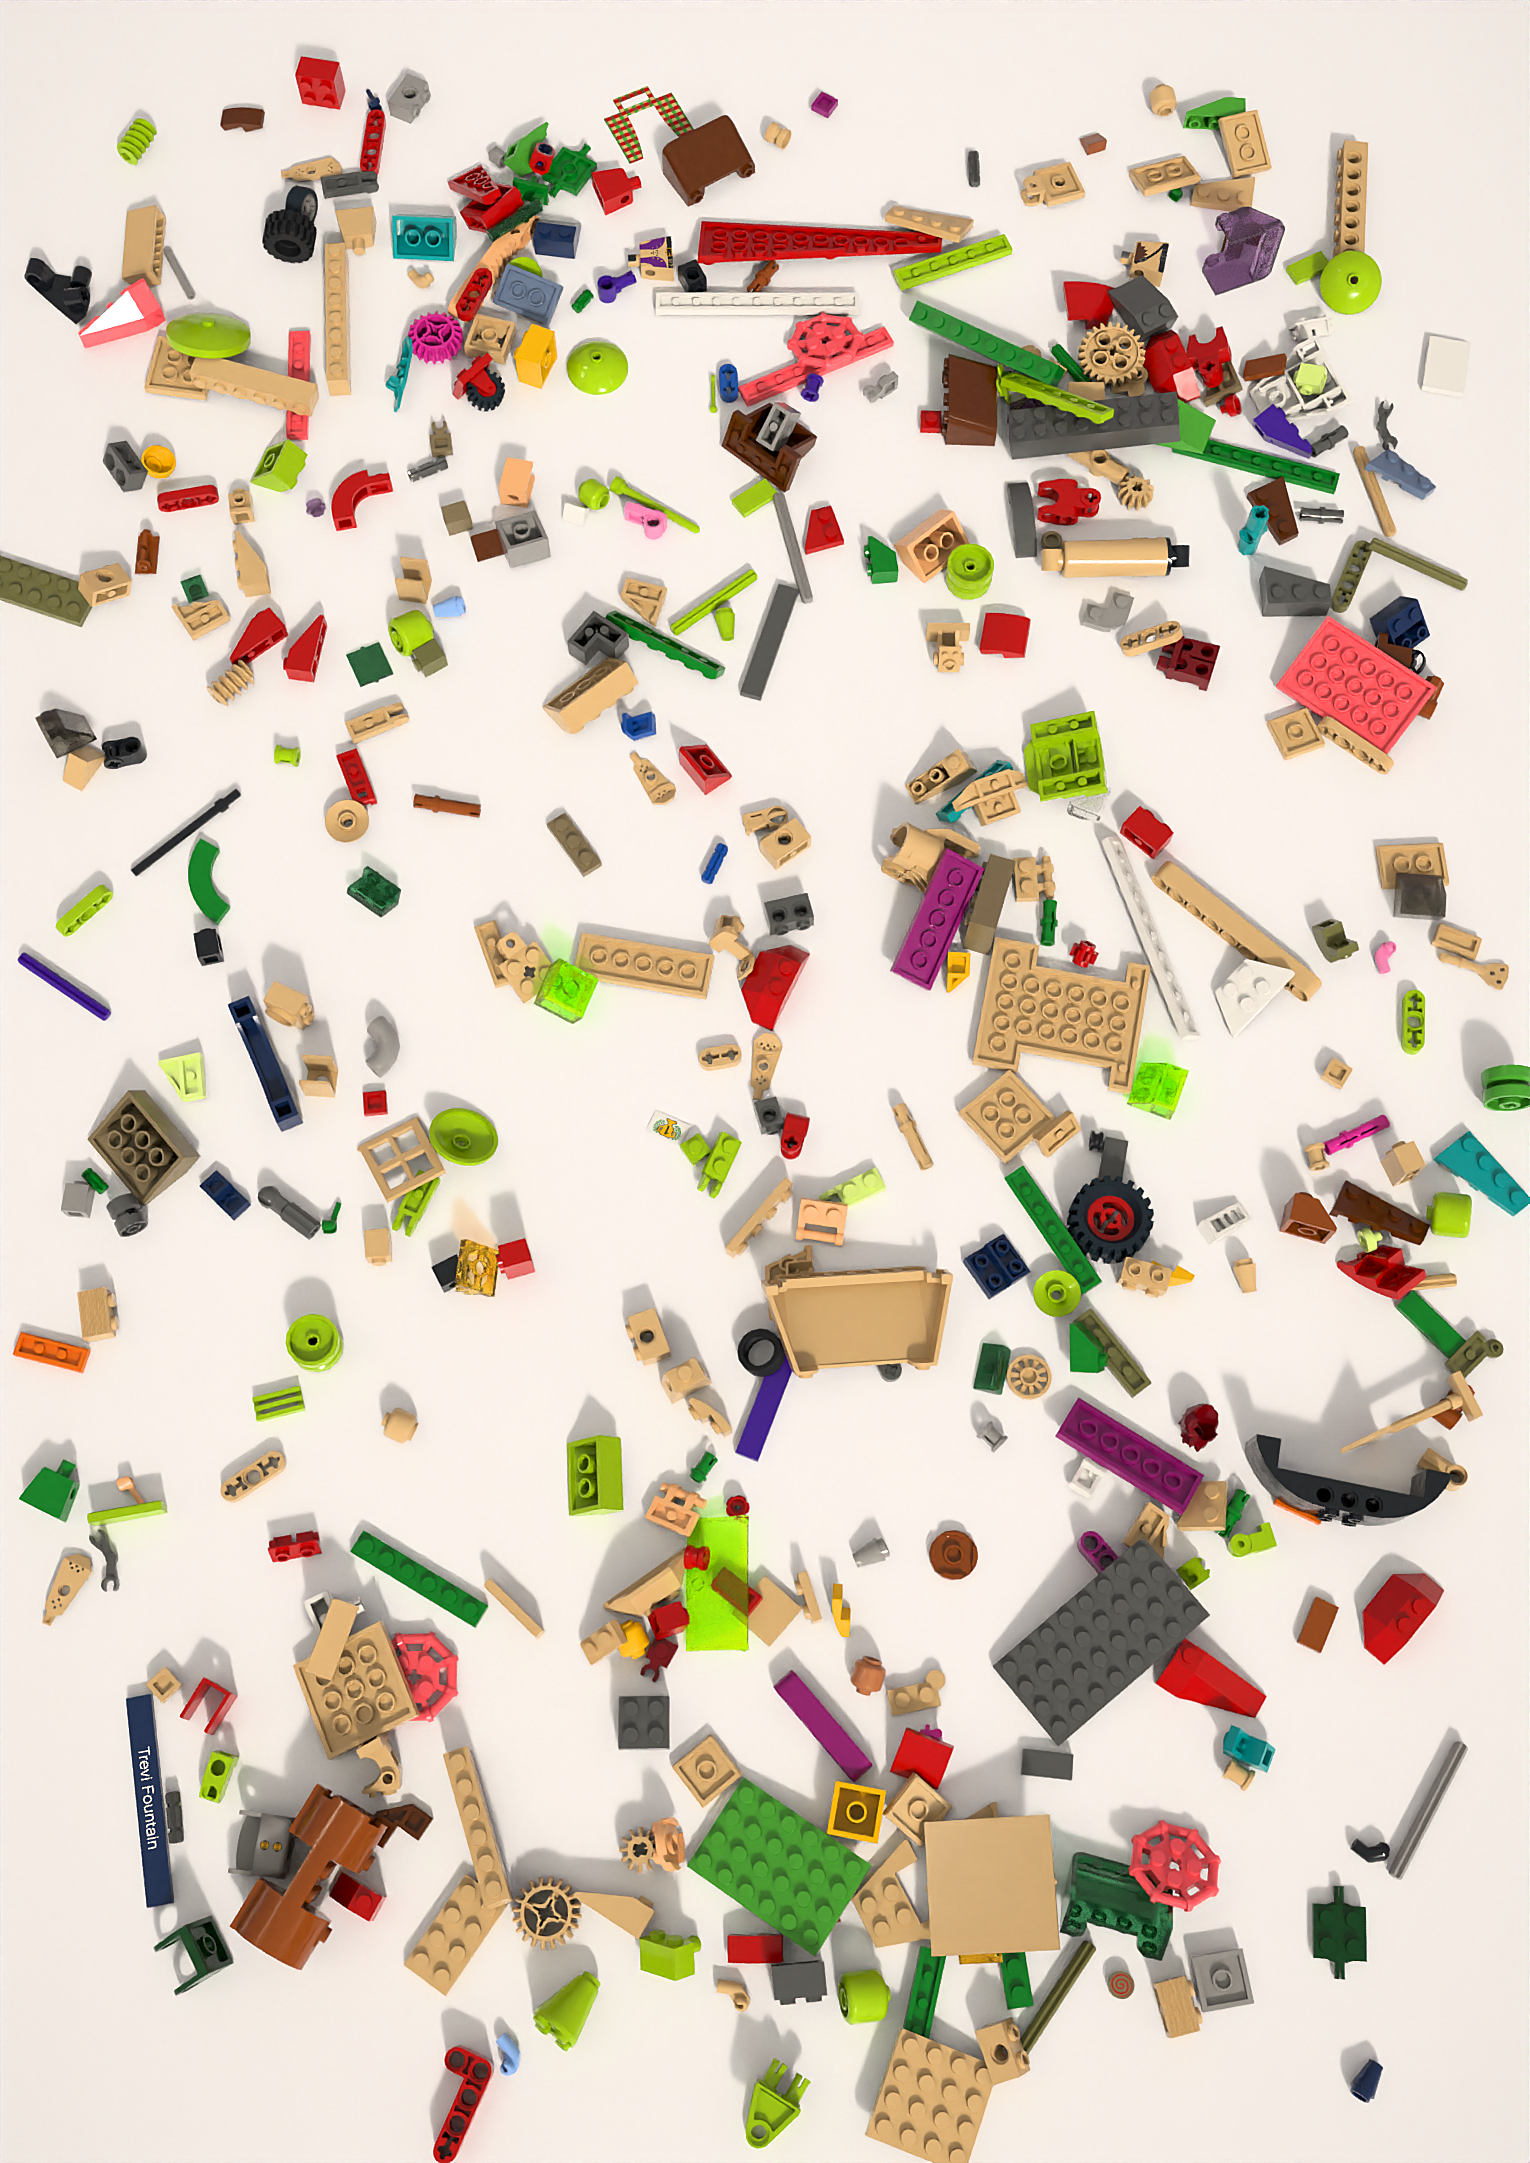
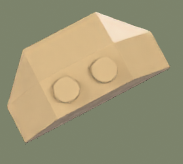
M684 1547L602 1604L605 1610L639 1618L646 1615L648 1618L651 1612L657 1609L658 1605L666 1600L667 1603H670L680 1595L678 1591L682 1589L684 1579V1553L686 1548Z

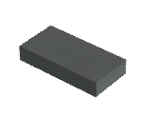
M1105 1137L1098 1174L1099 1181H1102L1103 1177L1110 1175L1111 1181H1114L1116 1176L1123 1177L1129 1141Z
M1023 1748L1021 1775L1071 1781L1074 1754Z

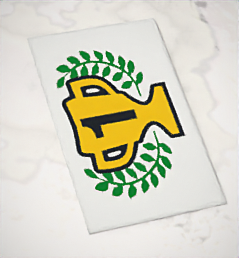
M656 1110L646 1131L680 1146L691 1125Z

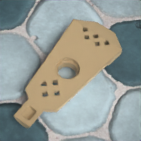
M329 157L292 166L290 170L281 171L282 179L292 178L294 181L321 180L320 177L342 174V167L335 159Z
M637 752L632 753L630 759L635 764L633 770L653 805H665L672 801L675 797L676 787L648 759H641ZM654 775L655 779L648 780L647 776Z
M764 1032L754 1040L751 1086L755 1089L753 1099L762 1100L763 1091L769 1089L783 1048L776 1034ZM761 1063H766L768 1065V1068L766 1070H761L759 1068V1065Z
M79 1553L63 1558L45 1604L47 1613L42 1623L51 1626L56 1616L63 1615L85 1581L92 1574L91 1559ZM66 1585L69 1586V1593L63 1595L61 1592L62 1588Z

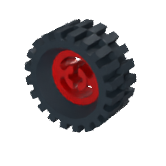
M1110 1175L1103 1177L1102 1181H1099L1097 1177L1092 1179L1090 1185L1086 1183L1080 1192L1076 1194L1068 1212L1067 1225H1070L1068 1232L1071 1236H1074L1077 1245L1082 1247L1081 1251L1085 1256L1089 1252L1093 1255L1091 1260L1096 1262L1099 1258H1104L1103 1264H1110L1113 1259L1116 1260V1263L1123 1262L1125 1257H1133L1136 1251L1139 1252L1153 1228L1154 1221H1151L1154 1216V1211L1148 1208L1151 1204L1149 1197L1143 1199L1142 1195L1145 1191L1141 1187L1137 1190L1132 1188L1135 1182L1131 1180L1127 1184L1122 1183L1123 1177L1116 1176L1115 1180L1111 1181ZM1115 1210L1119 1211L1120 1213L1115 1217L1114 1221L1106 1226L1103 1233L1100 1232L1098 1229L1103 1226L1105 1221L1113 1216ZM1121 1215L1123 1216V1218H1124V1220H1125V1226H1123V1225L1121 1224V1220H1122ZM1093 1217H1096V1218L1098 1219V1221H1097V1227H1098V1229L1096 1228V1226H1095V1224H1094Z

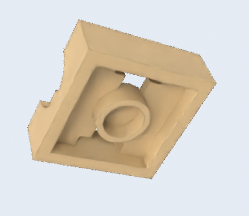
M476 314L464 345L465 356L476 358L479 355L482 357L488 353L493 358L494 363L505 365L517 332L516 323ZM504 336H505V341H504V343L501 342V344H499V343H498L499 338H500V339H504Z

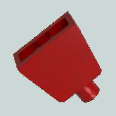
M623 168L591 173L592 186L605 215L632 204L633 190L642 188L639 176L628 178Z

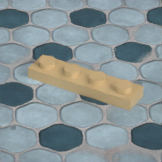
M785 1177L727 1244L725 1247L726 1254L732 1259L736 1254L741 1255L746 1250L748 1240L752 1236L754 1238L757 1237L763 1229L762 1224L765 1220H771L778 1211L777 1206L781 1202H787L793 1194L791 1191L793 1183Z

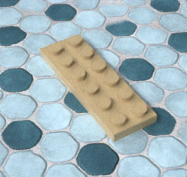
M582 933L573 977L706 1000L715 955Z

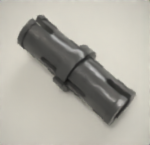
M1341 425L1336 430L1322 435L1320 440L1311 444V456L1315 458L1327 449L1331 450L1335 447L1336 443L1347 438L1349 434L1347 428Z
M1301 507L1300 521H1316L1318 524H1324V522L1343 523L1344 510H1332L1325 507H1320L1319 509Z

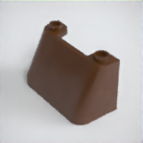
M728 115L720 116L669 142L662 150L663 175L688 207L699 203L703 199L705 187L734 172H737L740 178H748L755 173V163L734 122Z

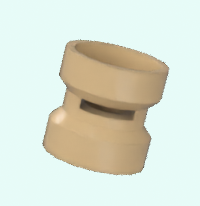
M772 122L766 130L765 141L771 144L776 143L778 148L784 150L791 139L792 132L787 128L782 129L779 124Z

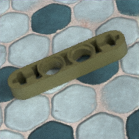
M1358 541L1351 550L1332 596L1330 607L1337 613H1344L1351 604L1372 553V550L1368 548L1369 542ZM1363 549L1364 553L1360 559L1357 556L1359 554V550ZM1352 564L1357 565L1360 571L1353 572L1349 566ZM1348 581L1352 583L1353 588H1345L1342 582ZM1341 595H1344L1345 598L1342 605L1338 604Z

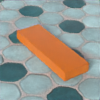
M20 1332L12 1355L83 1374L91 1351L86 1348Z

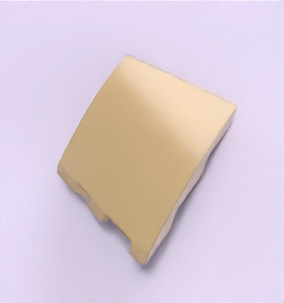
M807 1245L803 1251L793 1256L789 1254L780 1261H775L765 1266V1279L773 1282L775 1281L774 1276L779 1274L814 1272L812 1246ZM768 1306L769 1319H770V1321H773V1318H772V1315H771V1312H770V1309H769V1306Z

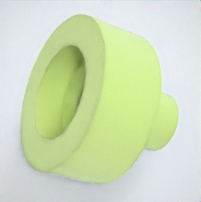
M1369 1228L1357 1232L1358 1241L1364 1252L1369 1253L1377 1249V1242L1382 1240L1380 1232L1373 1233Z

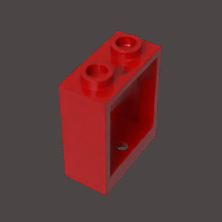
M495 183L499 187L502 196L498 197L493 204L484 205L472 200L460 211V214L470 230L491 234L524 205L520 191L515 186Z

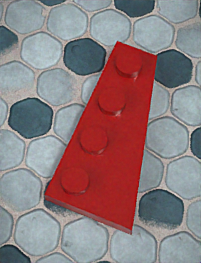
M481 164L447 182L450 190L484 205L493 204L498 197L502 196L499 187L487 175Z

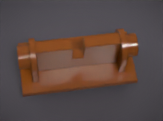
M144 529L140 536H138L135 574H157L160 536H153L148 529Z

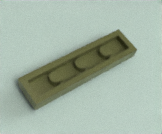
M1091 1308L1073 1321H1081L1104 1345V1353L1108 1355V1370L1132 1399L1151 1385L1152 1382Z

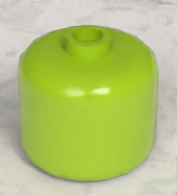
M412 610L394 617L388 623L391 642L397 652L403 657L413 655V650L434 639L432 623L419 610Z
M1435 1193L1432 1199V1206H1427L1426 1220H1430L1432 1234L1444 1237L1466 1238L1469 1235L1471 1224V1196L1461 1193Z
M871 1968L845 1972L839 1978V2005L842 2016L848 2024L857 2025L877 2022L886 2017L891 1994L881 1972Z

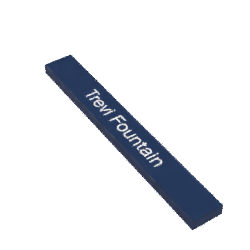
M153 1694L127 1698L126 1707L146 1907L151 1908L174 1903L154 1701Z

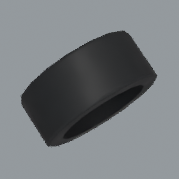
M759 1328L751 1330L739 1342L737 1349L738 1360L754 1376L765 1377L772 1375L784 1363L785 1351L781 1340L768 1329ZM758 1341H770L774 1346V1353L771 1359L763 1365L756 1366L752 1364L748 1357L752 1346Z

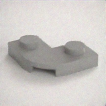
M1114 592L1109 609L1088 603L1081 626L1102 632H1110L1111 629L1124 626L1128 620L1135 597Z

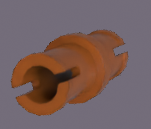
M769 260L766 266L755 274V279L747 286V292L753 289L752 292L759 293L764 286L771 282V277L779 270L778 264L773 268L776 261Z

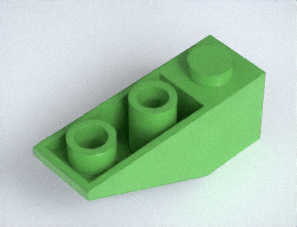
M1225 97L1187 111L1183 128L1220 130L1218 123L1220 118L1246 112V98Z
M548 122L538 126L508 146L503 163L519 177L533 172L529 166L536 144L543 142L547 136Z

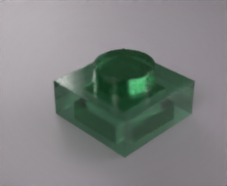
M200 574L180 581L189 603L209 596Z

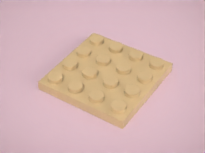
M379 1621L348 1637L332 1681L305 1672L310 1657L292 1665L328 1760H333L358 1747L360 1744L376 1738L377 1735L384 1734L420 1715L383 1621Z
M900 2027L864 2135L932 2163H969L993 2088L985 2061Z

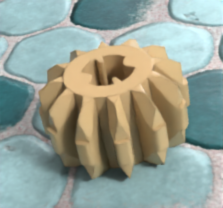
M1135 474L1131 478L1126 476L1119 485L1118 499H1121L1122 505H1128L1129 510L1135 507L1138 511L1140 507L1146 508L1148 503L1152 501L1154 486L1150 485V479L1144 480L1143 475L1140 478L1136 477Z
M639 1827V1836L637 1837L632 1829L629 1830V1834L632 1837L631 1841L626 1837H622L621 1840L628 1844V1847H619V1852L628 1853V1855L621 1858V1862H626L629 1859L632 1860L628 1865L629 1870H632L635 1863H638L637 1871L642 1873V1863H645L648 1870H652L649 1860L652 1859L654 1861L653 1850L655 1848L653 1845L655 1844V1839L649 1840L653 1835L651 1829L647 1832L646 1837H643L644 1828ZM644 1842L647 1845L645 1849H648L647 1854H641L637 1857L634 1854L637 1852L634 1850V1846L636 1844L641 1845Z

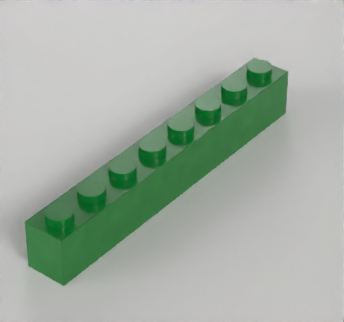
M918 300L908 319L915 325L1002 364L1020 374L1056 388L1065 372L1062 367Z

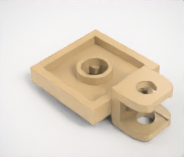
M1066 162L1035 170L1033 176L1024 179L1023 185L1025 189L1020 193L1026 206L1043 204L1044 200L1047 207L1084 198L1085 190L1071 162ZM1027 195H1032L1034 198L1029 199Z
M510 932L497 942V949L505 962L498 966V969L523 1004L561 978L536 941L526 946L517 933ZM507 941H510L513 944L512 948H509L506 945ZM526 966L535 969L533 973L534 978L524 976Z

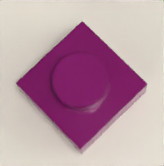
M821 91L812 103L811 110L828 119L838 106V99Z

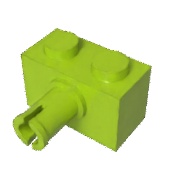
M653 1930L650 1932V1935L639 1938L640 1970L673 1981H678L695 1974L694 1953L701 1950V1941L698 1936L692 1935L683 1939L680 1935L671 1936L665 1934L664 1930Z

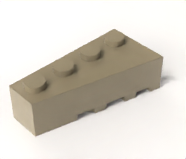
M990 854L988 862L983 861L982 867L985 868L982 873L983 879L979 880L975 889L978 895L972 896L969 908H972L973 911L972 913H967L964 925L968 926L963 945L964 949L989 955L1016 861Z

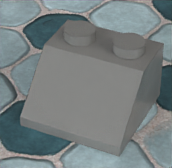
M535 510L495 521L503 552L510 568L551 557L548 536Z

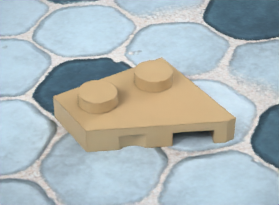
M1201 1481L1185 1512L1177 1522V1529L1179 1531L1225 1530L1228 1491L1226 1481Z
M1146 1502L1121 1543L1130 1548L1139 1539L1144 1537L1159 1556L1164 1559V1548L1167 1547L1166 1531L1169 1527L1170 1516L1151 1502Z

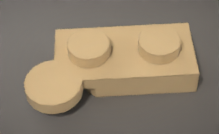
M932 1670L927 1674L926 1682L887 1690L892 1716L941 1706L938 1690L945 1685L944 1674L939 1670Z

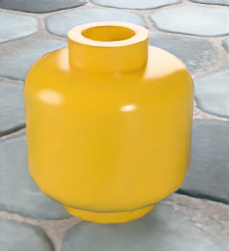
M632 1619L620 1624L628 1642L618 1648L620 1655L623 1657L631 1656L632 1659H636L645 1654L644 1648L648 1646L650 1640L640 1622H633Z

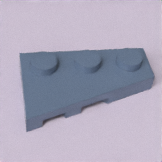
M1387 449L1368 462L1364 468L1370 473L1374 470L1382 474L1381 479L1387 482L1388 480H1393L1399 483L1400 489L1421 500L1432 494L1437 487L1429 478L1415 470L1414 466L1406 463L1396 452Z

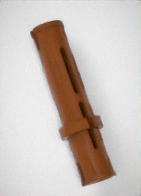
M415 794L413 803H415L413 804L414 808L428 809L434 813L440 811L479 818L481 814V804L444 799L438 795L432 797Z

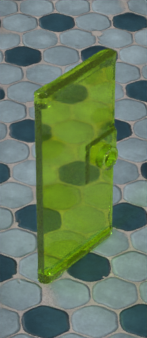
M749 1516L699 1518L690 1538L687 1537V1545H695L696 1548L708 1546L710 1549V1563L706 1571H700L698 1568L687 1569L686 1609L690 1618V1624L686 1628V1651L746 1652L749 1650Z

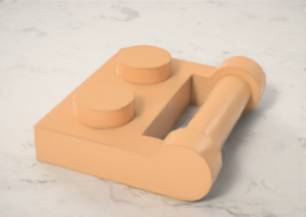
M802 1197L796 1240L803 1241V1238L831 1242L835 1243L836 1246H842L848 1204ZM805 1223L836 1227L837 1234L804 1229Z

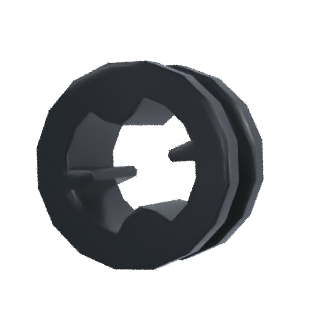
M1091 1130L1089 1151L1097 1149V1152H1101L1103 1132L1100 1131L1097 1134Z

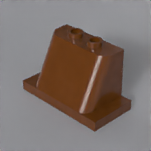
M769 402L747 415L739 410L734 411L721 446L784 493L790 490L799 463L814 447L817 436L797 422L786 445L782 446L780 451H772L756 441L773 404Z

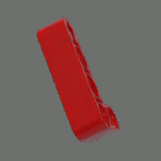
M461 2045L448 2050L444 2058L447 2069L464 2079L433 2148V2156L439 2163H450L459 2154L495 2070L491 2059ZM454 2051H459L463 2054L464 2063L462 2066L458 2067L452 2063L451 2056ZM481 2062L487 2065L488 2074L485 2078H480L476 2075L475 2066L477 2063ZM466 2089L475 2091L477 2098L474 2104H468L464 2101L463 2094ZM458 2115L464 2119L465 2126L463 2130L458 2131L453 2128L452 2118ZM450 2136L458 2137L459 2141L455 2138L449 2148L453 2153H449L447 2156L442 2155L444 2150L440 2146H444L449 2141Z

